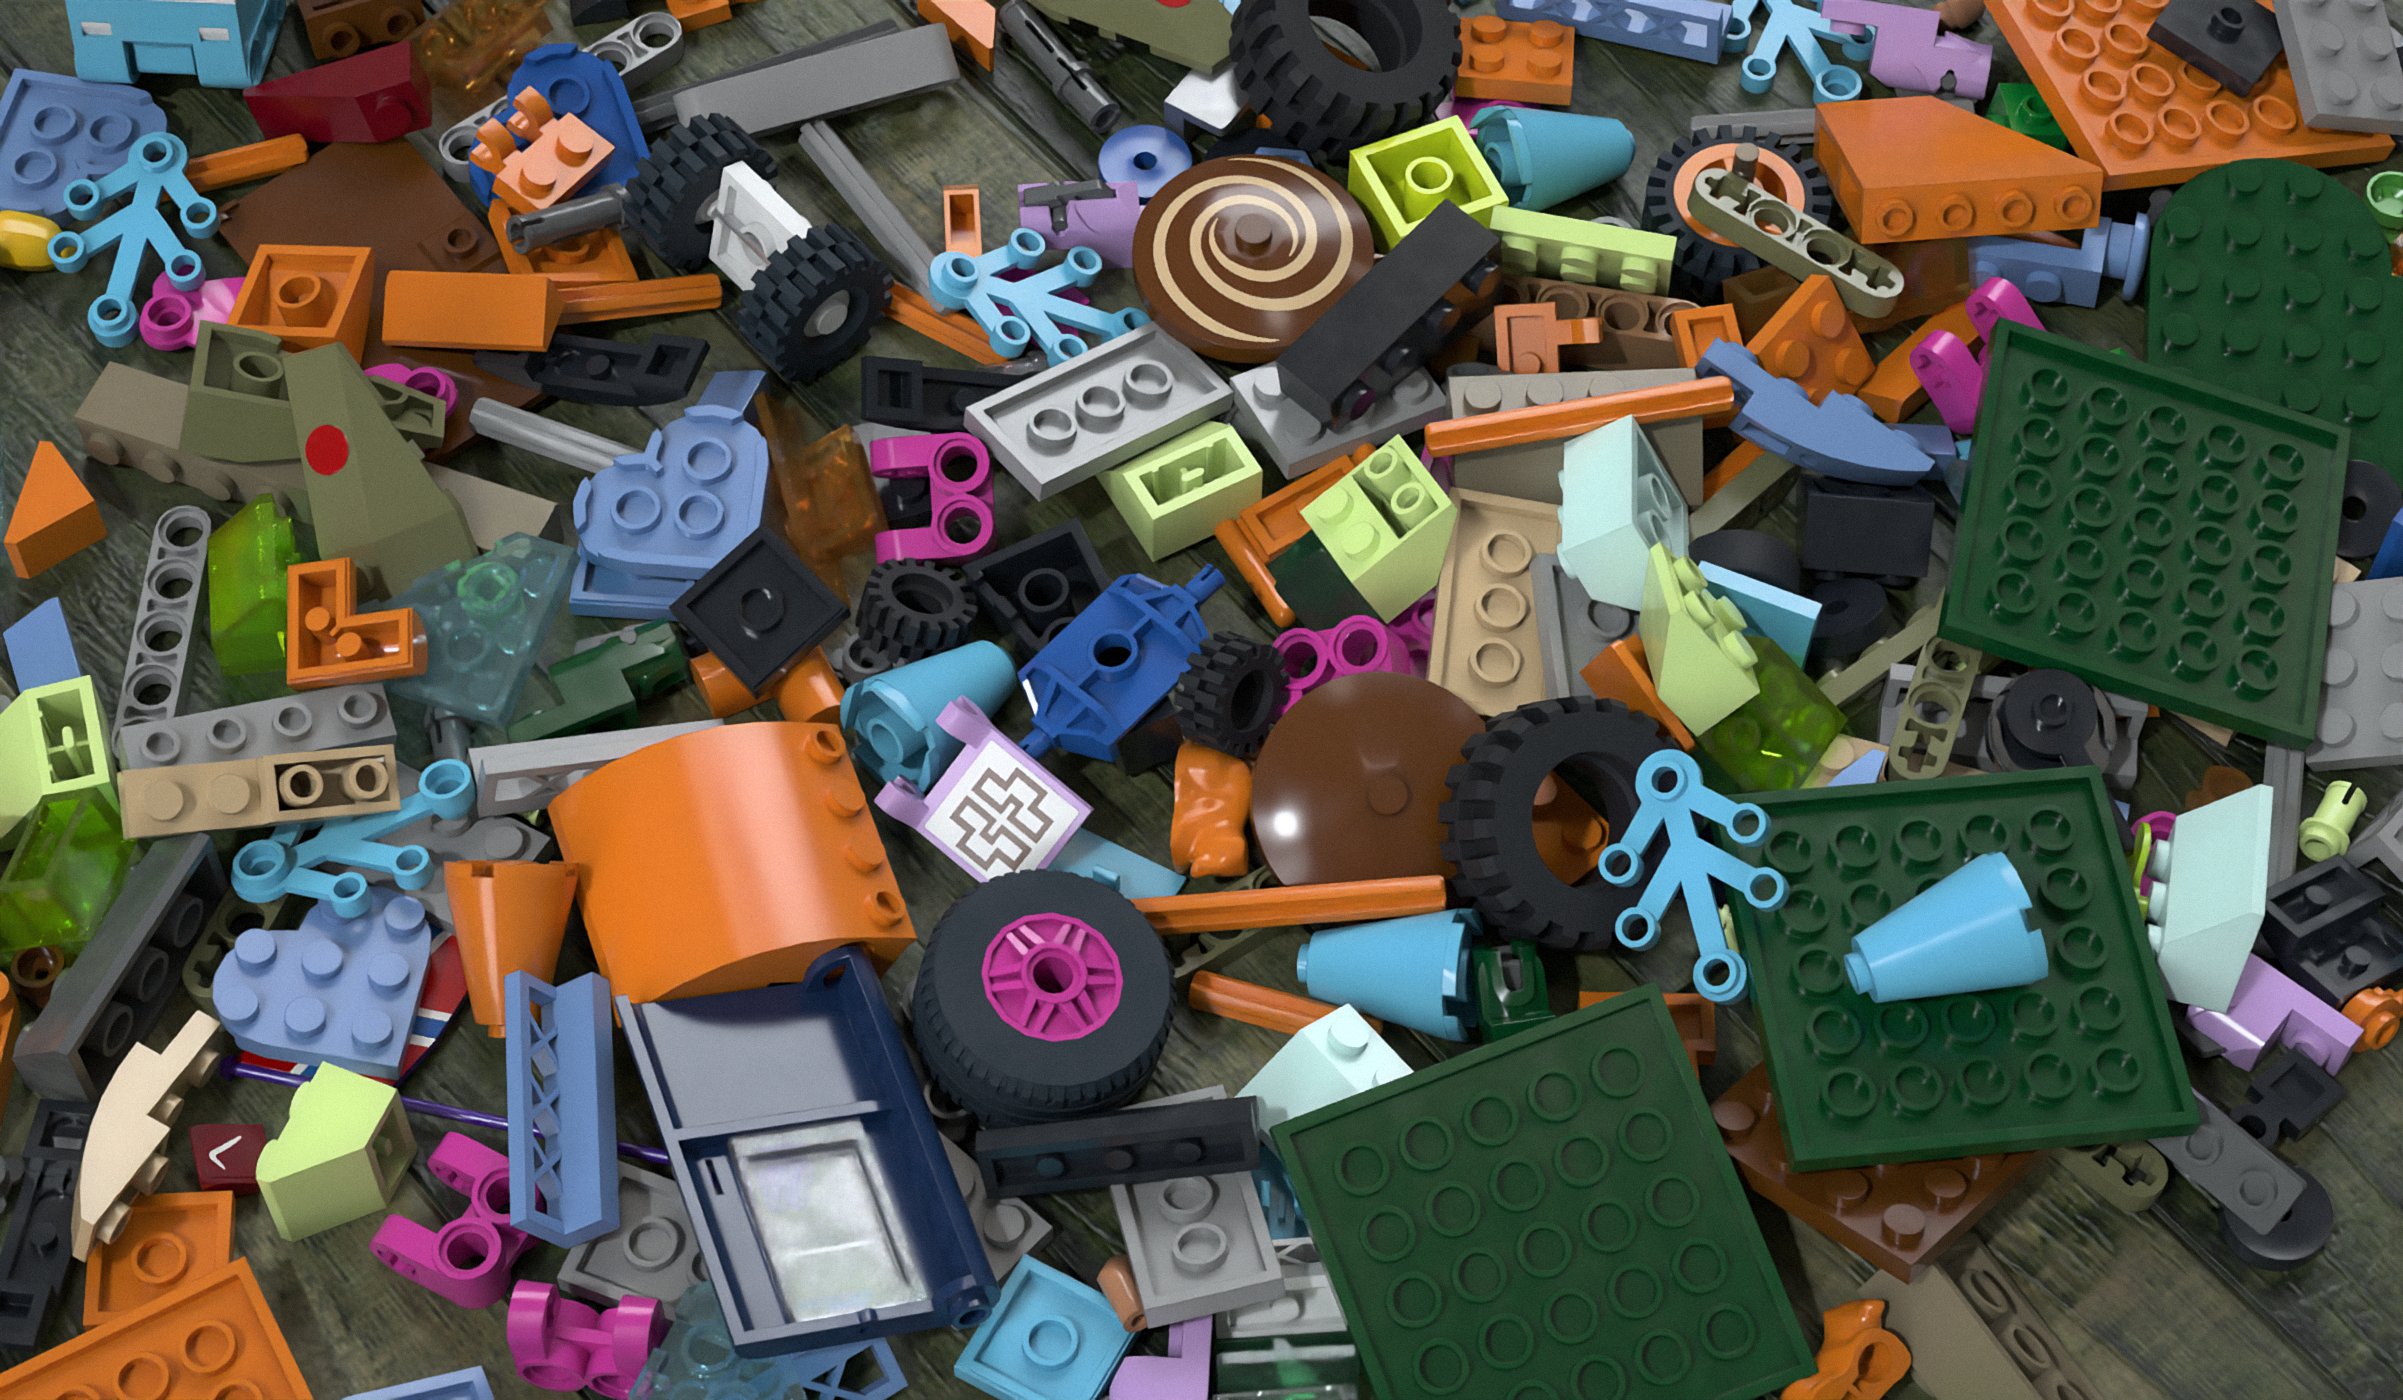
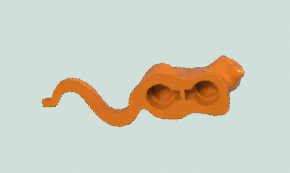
M1189 738L1182 740L1175 764V803L1170 840L1175 871L1177 874L1184 875L1190 870L1193 878H1201L1208 875L1217 877L1246 876L1248 874L1249 849L1244 831L1250 818L1249 796L1252 774L1246 763L1239 757L1195 743Z
M1861 1299L1846 1302L1824 1311V1341L1819 1351L1813 1357L1819 1373L1786 1385L1779 1400H1880L1894 1383L1903 1378L1911 1364V1355L1905 1345L1894 1334L1882 1329L1881 1315L1885 1307L1884 1301L1881 1299Z

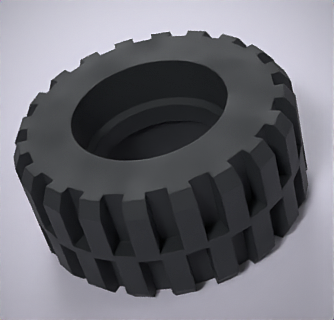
M1241 0L1230 24L1233 35L1229 39V53L1232 62H1239L1233 71L1240 89H1248L1251 94L1248 99L1249 105L1258 116L1264 113L1273 122L1270 128L1282 138L1286 134L1299 141L1297 147L1310 153H1316L1318 149L1327 151L1326 158L1348 160L1351 150L1420 128L1425 124L1453 89L1458 78L1457 68L1462 63L1463 45L1462 41L1457 40L1462 32L1457 13H1450L1448 9L1452 3L1451 0ZM1309 16L1330 18L1347 25L1357 32L1374 51L1382 73L1363 71L1339 60L1322 44L1313 29Z
M1591 695L1570 696L1518 705L1515 711L1501 712L1487 721L1485 725L1487 733L1471 735L1460 749L1461 755L1467 759L1466 763L1451 765L1444 782L1445 787L1453 791L1450 802L1439 803L1438 823H1448L1449 835L1448 841H1442L1439 844L1443 862L1454 861L1458 874L1450 879L1459 897H1474L1476 902L1472 905L1471 909L1479 912L1482 923L1485 926L1500 925L1498 928L1499 934L1507 940L1518 938L1535 939L1538 941V949L1597 950L1608 949L1609 945L1622 944L1615 932L1616 921L1623 911L1637 907L1671 846L1665 821L1642 857L1644 871L1639 881L1634 885L1618 887L1610 883L1601 875L1598 866L1582 884L1571 887L1558 879L1548 869L1539 855L1532 832V809L1537 791L1547 774L1560 762H1569L1580 768L1592 779L1604 799L1609 820V835L1606 848L1612 844L1620 843L1642 804L1635 786L1636 775L1641 764L1650 755L1660 750L1674 749L1682 751L1671 735L1662 737L1655 735L1659 729L1657 721L1643 711L1629 713L1627 704L1615 699L1602 698L1594 700ZM1667 771L1660 776L1658 789L1661 793L1670 792L1675 788L1678 781L1676 772ZM1692 811L1695 825L1704 826L1703 816ZM1622 854L1613 861L1611 867L1615 877L1623 876L1629 871L1631 859L1628 854ZM1682 885L1674 900L1683 899L1684 891ZM1671 907L1668 908L1661 923L1671 914ZM1637 918L1630 924L1628 935L1632 941L1642 937L1643 927H1648L1645 918Z

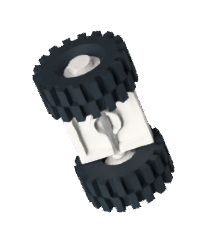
M710 113L708 119H705L700 114L690 118V125L687 128L681 123L670 129L671 137L665 142L659 137L650 146L655 151L650 158L641 157L635 165V168L640 172L638 177L628 178L625 189L631 195L622 198V209L627 213L623 217L631 229L672 267L682 270L683 266L686 265L690 270L700 268L704 258L709 264L714 262L744 291L740 301L746 306V308L737 312V321L742 325L738 328L740 335L782 377L785 376L789 381L797 382L799 378L805 382L815 380L818 370L825 376L835 369V362L841 359L846 362L855 355L852 350L859 343L865 346L873 337L868 333L871 327L880 326L886 317L881 308L891 305L893 295L888 290L894 287V278L889 274L891 272L889 267L846 227L842 226L840 228L837 224L827 223L824 231L818 225L812 227L805 217L799 215L775 192L777 184L771 180L778 176L777 167L772 163L774 159L730 117L726 116L724 118L720 113Z

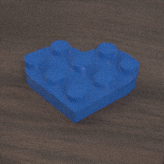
M575 43L547 44L529 52L523 58V64L513 73L511 82L508 84V109L492 117L506 128L508 119L518 112L513 106L515 97L530 85L546 99L551 107L553 118L557 121L570 112L616 147L611 162L569 199H579L596 194L598 191H602L600 188L603 185L610 183H619L624 186L628 178L638 177L640 172L635 168V165L641 157L649 159L650 153L624 82L612 62L608 59L602 62L593 54L579 51L578 44ZM507 129L514 138L516 149L521 153L533 144ZM475 137L472 148L470 147L468 152L470 184L480 201L490 209L493 199L502 198L492 191L496 175L480 168L469 160L471 151L482 143Z

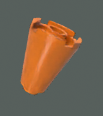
M530 860L443 861V877L475 1024L488 1025V1037L506 1038L504 976L517 970H522L550 985L553 984L579 878V863L549 861V864H538L539 862H530ZM530 1001L531 1015L537 1025L542 1024L541 1006Z

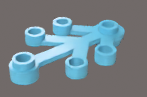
M1734 0L1732 4L1733 21L1729 31L1737 32L1739 35L1728 34L1723 51L1737 53L1743 51L1748 46L1751 32L1749 20L1760 0ZM1762 0L1771 16L1753 55L1748 56L1742 63L1740 84L1742 87L1756 94L1765 93L1773 87L1777 69L1775 62L1785 40H1787L1815 84L1812 94L1815 105L1816 103L1859 100L1862 87L1860 76L1849 67L1832 65L1813 35L1841 43L1843 53L1851 60L1867 61L1871 56L1875 27L1865 25L1864 36L1829 31L1831 19L1819 18L1822 0H1809L1817 2V12L1794 5L1791 0ZM1854 40H1862V41H1865L1866 43H1865V44H1861V43L1855 42ZM1751 72H1761L1765 75L1757 76L1752 74Z
M152 132L140 137L129 150L127 164L96 182L87 179L75 180L65 188L63 193V199L70 214L78 220L87 221L96 218L102 212L104 204L136 188L133 202L129 206L79 235L70 231L58 233L48 244V254L54 266L61 272L74 273L84 268L89 258L121 240L106 294L98 297L88 311V323L96 339L108 347L126 346L133 342L140 333V316L132 302V297L148 242L151 243L165 263L166 273L171 284L180 291L195 290L203 284L206 277V271L200 257L195 252L184 249L158 212L163 190H165L181 210L180 217L189 235L198 239L208 238L214 235L220 227L221 221L214 203L207 198L199 197L185 177L189 165V155L184 143L171 133ZM166 154L159 162L148 161L155 155ZM82 195H93L92 200L85 205L74 204L76 199ZM206 212L210 214L209 218L203 223L196 224L191 222V219L198 213ZM67 247L78 248L77 252L69 258L59 257L61 251ZM184 265L195 266L194 271L187 276L176 275L177 270ZM121 310L120 315L113 320L102 319L111 311Z
M1029 228L1015 230L1006 246L975 258L961 252L950 251L941 253L933 259L928 270L929 289L934 299L951 309L967 308L990 337L989 343L992 349L997 354L1006 358L1020 356L1030 339V335L1047 354V361L1051 368L1072 359L1062 352H1066L1074 358L1088 351L1087 345L1082 339L1072 334H1061L1051 320L1101 335V344L1151 322L1149 316L1137 308H1125L1115 314H1110L1053 296L1074 286L1088 287L1095 282L1102 267V260L1094 250L1085 246L1072 248L1063 264L1018 282L1012 283L996 278L995 276L1015 267L1032 269L1037 266L1045 250V241L1039 233ZM1020 246L1025 247L1030 251H1026L1022 249ZM1077 264L1084 266L1086 269L1079 267ZM993 302L1008 306L1016 317L1002 316ZM1004 334H1008L1014 337L1016 340L1010 339L1006 337Z
M1674 749L1660 750L1650 755L1641 764L1636 775L1635 786L1642 804L1621 842L1608 846L1601 853L1598 862L1599 871L1607 881L1618 887H1629L1638 882L1644 871L1642 857L1664 821L1671 846L1637 907L1626 909L1619 915L1615 924V932L1619 941L1633 950L1646 951L1652 948L1660 938V923L1682 885L1701 955L1693 971L1694 984L1699 993L1708 1000L1719 1005H1733L1743 1000L1749 993L1747 987V967L1743 957L1728 947L1709 874L1743 892L1749 903L1766 912L1778 910L1786 903L1789 897V885L1787 880L1774 869L1768 867L1756 869L1700 839L1692 811L1726 826L1731 838L1745 847L1760 846L1769 838L1772 829L1771 820L1768 814L1757 805L1752 803L1737 804L1703 786V775L1699 765L1686 753ZM1667 771H1675L1678 777L1677 785L1672 791L1661 793L1658 789L1660 776ZM1749 814L1757 815L1759 818L1757 831L1750 836H1741L1738 829L1741 819ZM1622 854H1628L1631 859L1629 871L1623 876L1615 877L1611 867L1613 861ZM1766 878L1775 879L1777 883L1775 895L1767 901H1759L1756 896L1758 884ZM1637 918H1645L1648 923L1646 935L1640 940L1632 941L1628 935L1630 924ZM1717 963H1727L1730 969L1728 980L1720 986H1713L1709 980L1711 968Z
M455 759L440 760L431 764L421 774L419 780L421 792L400 800L401 810L370 814L361 818L360 816L277 826L269 840L251 842L241 848L234 857L231 882L236 893L242 899L253 903L270 902L286 893L331 901L336 914L344 918H353L365 913L370 908L373 897L364 876L356 872H346L339 876L310 870V868L326 861L391 873L397 885L405 890H417L425 887L433 879L435 870L430 856L424 847L407 845L401 848L371 841L433 814L448 820L466 815L471 810L477 795L470 769L465 763ZM323 825L317 837L297 845L305 830L315 829ZM412 865H419L415 869L405 870ZM357 892L351 897L343 898L348 893Z

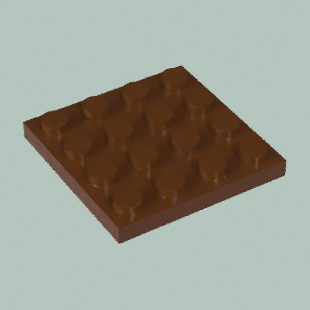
M1764 1060L1709 1105L1741 1183L1907 1285L1917 1278L2056 1149L1790 1173Z

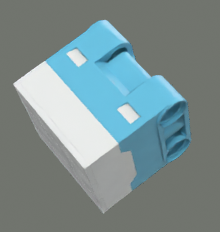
M65 0L75 49L76 73L80 81L133 84L137 82L141 72L198 75L202 87L246 89L259 85L286 11V0Z

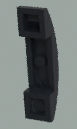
M555 330L547 352L477 349L472 361L477 368L497 377L550 395L593 404L638 407L662 405L687 397L711 347L707 340L659 333H653L647 345L559 334Z
M864 356L861 357L862 420L914 431L939 434L961 432L972 435L963 426L966 407L1041 372L1031 371L1022 375L926 367L923 366V361Z
M40 1098L22 1154L27 1173L0 1255V1349L36 1352L49 1333L68 1292L79 1260L72 1255L71 1222L74 1194L90 1126L99 1104Z

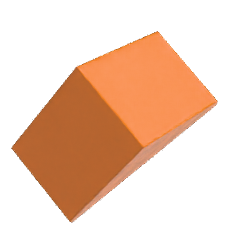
M39 441L3 541L17 577L31 579L108 536L94 498L54 444L47 441Z

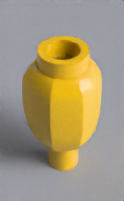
M9 210L1 211L0 267L31 272H45L54 269L55 266L48 254V244L62 230L53 221L37 215ZM67 247L61 251L59 257L69 258L77 252L78 248Z

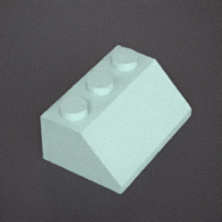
M1630 414L1564 442V469L1558 473L1560 486L1563 491V505L1558 507L1557 510L1562 527V542L1557 544V554L1566 575L1572 580L1579 578L1591 599L1641 612L1650 548L1661 541L1677 559L1683 555L1689 557L1688 505L1635 418Z
M2259 784L2176 816L2168 840L2156 839L2148 863L2147 877L2156 879L2157 882L2152 881L2146 897L2149 898V906L2145 920L2152 922V925L2148 924L2146 926V931L2166 999L2226 1014L2265 916L2273 787Z
M1348 1003L1300 1029L1234 1098L1257 1096L1260 1139L1280 1160L1269 1132L1271 1126L1398 1079L1414 1071Z

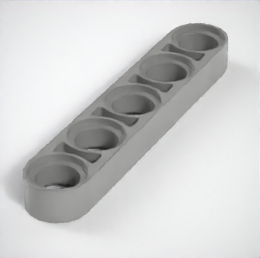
M649 12L585 48L582 52L593 54L602 62L608 59L609 61L624 64L626 66L625 69L618 74L624 82L627 93L681 60L684 54L682 27L678 19L669 13ZM662 33L673 38L670 43L659 48H652L643 44V41L653 34ZM507 95L451 127L442 135L439 141V151L443 169L447 176L458 182L470 183L468 161L456 160L452 155L461 147L472 146L477 130L490 117L508 109Z
M190 505L174 507L166 511L159 518L155 526L111 738V749L118 766L119 728L184 716L217 550V537L208 514L199 507ZM195 527L203 531L201 538L190 546L179 547L170 543L172 535L182 528ZM182 578L193 583L190 591L180 598L168 599L159 595L161 587L173 579ZM163 631H175L182 635L180 643L169 651L158 652L148 647L151 639ZM152 684H164L171 688L169 697L157 705L148 706L137 701L140 692Z

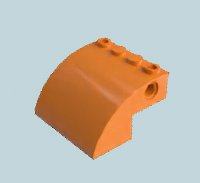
M786 721L751 722L718 726L682 734L646 746L606 764L557 795L547 807L564 861L579 863V878L575 896L601 976L608 979L610 983L611 1007L618 1028L623 1027L614 1004V996L627 994L630 1002L645 1004L765 988L770 983H802L807 969L814 960L833 949L845 946H857L865 949L870 955L880 980L908 945L913 944L917 939L905 901L900 893L838 724ZM846 965L832 970L825 978L832 979L843 976Z

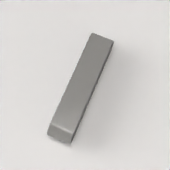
M935 23L682 91L672 98L679 121L685 128L689 127L690 118L701 114L705 119H708L710 113H720L724 118L728 116L733 119L753 139L801 127L806 121L813 123L817 119L827 120L944 88L959 82L961 76L945 23Z

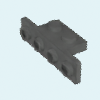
M2191 1087L2202 1122L2195 1134L2146 1139V1141H2149L2172 1160L2176 1169L2183 1176L2195 1184L2203 1186L2260 1235L2269 1234L2306 1190V1181Z

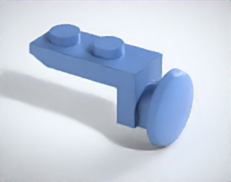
M2137 212L2135 225L2111 222L2112 218L2100 216L2098 228H2085L2081 250L1991 235L1959 240L1952 285L1976 290L1987 279L2000 277L2016 286L2024 297H2029L2035 301H2054L2095 308L2100 278L2103 276L2124 280L2121 301L2133 300L2141 285L2150 243L2149 217L2146 214Z

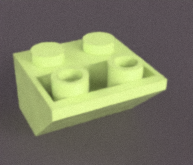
M1210 420L1095 475L1152 562L1214 535V529L1219 523L1227 519L1236 520L1240 518V511L1262 500V468L1233 426Z
M1397 434L1332 487L1324 491L1317 499L1301 510L1300 513L1351 583L1385 623L1388 624L1437 585L1458 509L1402 437Z
M1660 541L1650 548L1638 629L1657 696L1698 737L1760 693L1752 667L1758 662V658L1750 644L1742 636L1741 631L1747 625L1736 606L1725 596L1716 600L1706 589L1708 583L1692 559L1687 555L1677 559Z
M90 675L24 690L0 714V852L122 823L116 774L117 768L111 749V736L107 715Z
M323 1061L312 1081L302 1083L296 1091L291 1102L288 1123L278 1140L272 1139L266 1144L260 1154L256 1167V1180L281 1238L291 1242L386 1208L418 1151L399 1092L396 1088Z

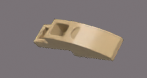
M394 744L265 755L256 759L122 770L116 773L124 840L186 835L195 832L209 834L401 810Z
M197 1010L161 1055L136 1042L116 1070L101 1098L91 1123L74 1194L71 1222L73 1257L85 1263L102 1241L109 1245L113 1244L123 1232L132 1215L133 1208L129 1206L140 1193L150 1196L161 1184L171 1164V1160L164 1157L171 1127L184 1105L182 1097L192 1085L201 1089L209 1081L220 1061L221 1054L214 1049L221 1022Z

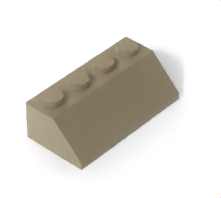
M1695 368L1448 377L1444 421L1697 380ZM1702 414L1640 424L1639 427L1688 505V512H1695L1703 505ZM1583 434L1449 455L1448 465L1451 487L1563 505V491L1560 486L1558 473L1564 469V442Z
M1976 1233L1963 1234L1909 1285L1880 1268L1856 1291L1862 1299H1881L1884 1301L1885 1307L1881 1315L1882 1329L1894 1334L1905 1345L1911 1355V1366L1909 1369L1912 1378L1925 1393L1937 1398V1400H2104Z

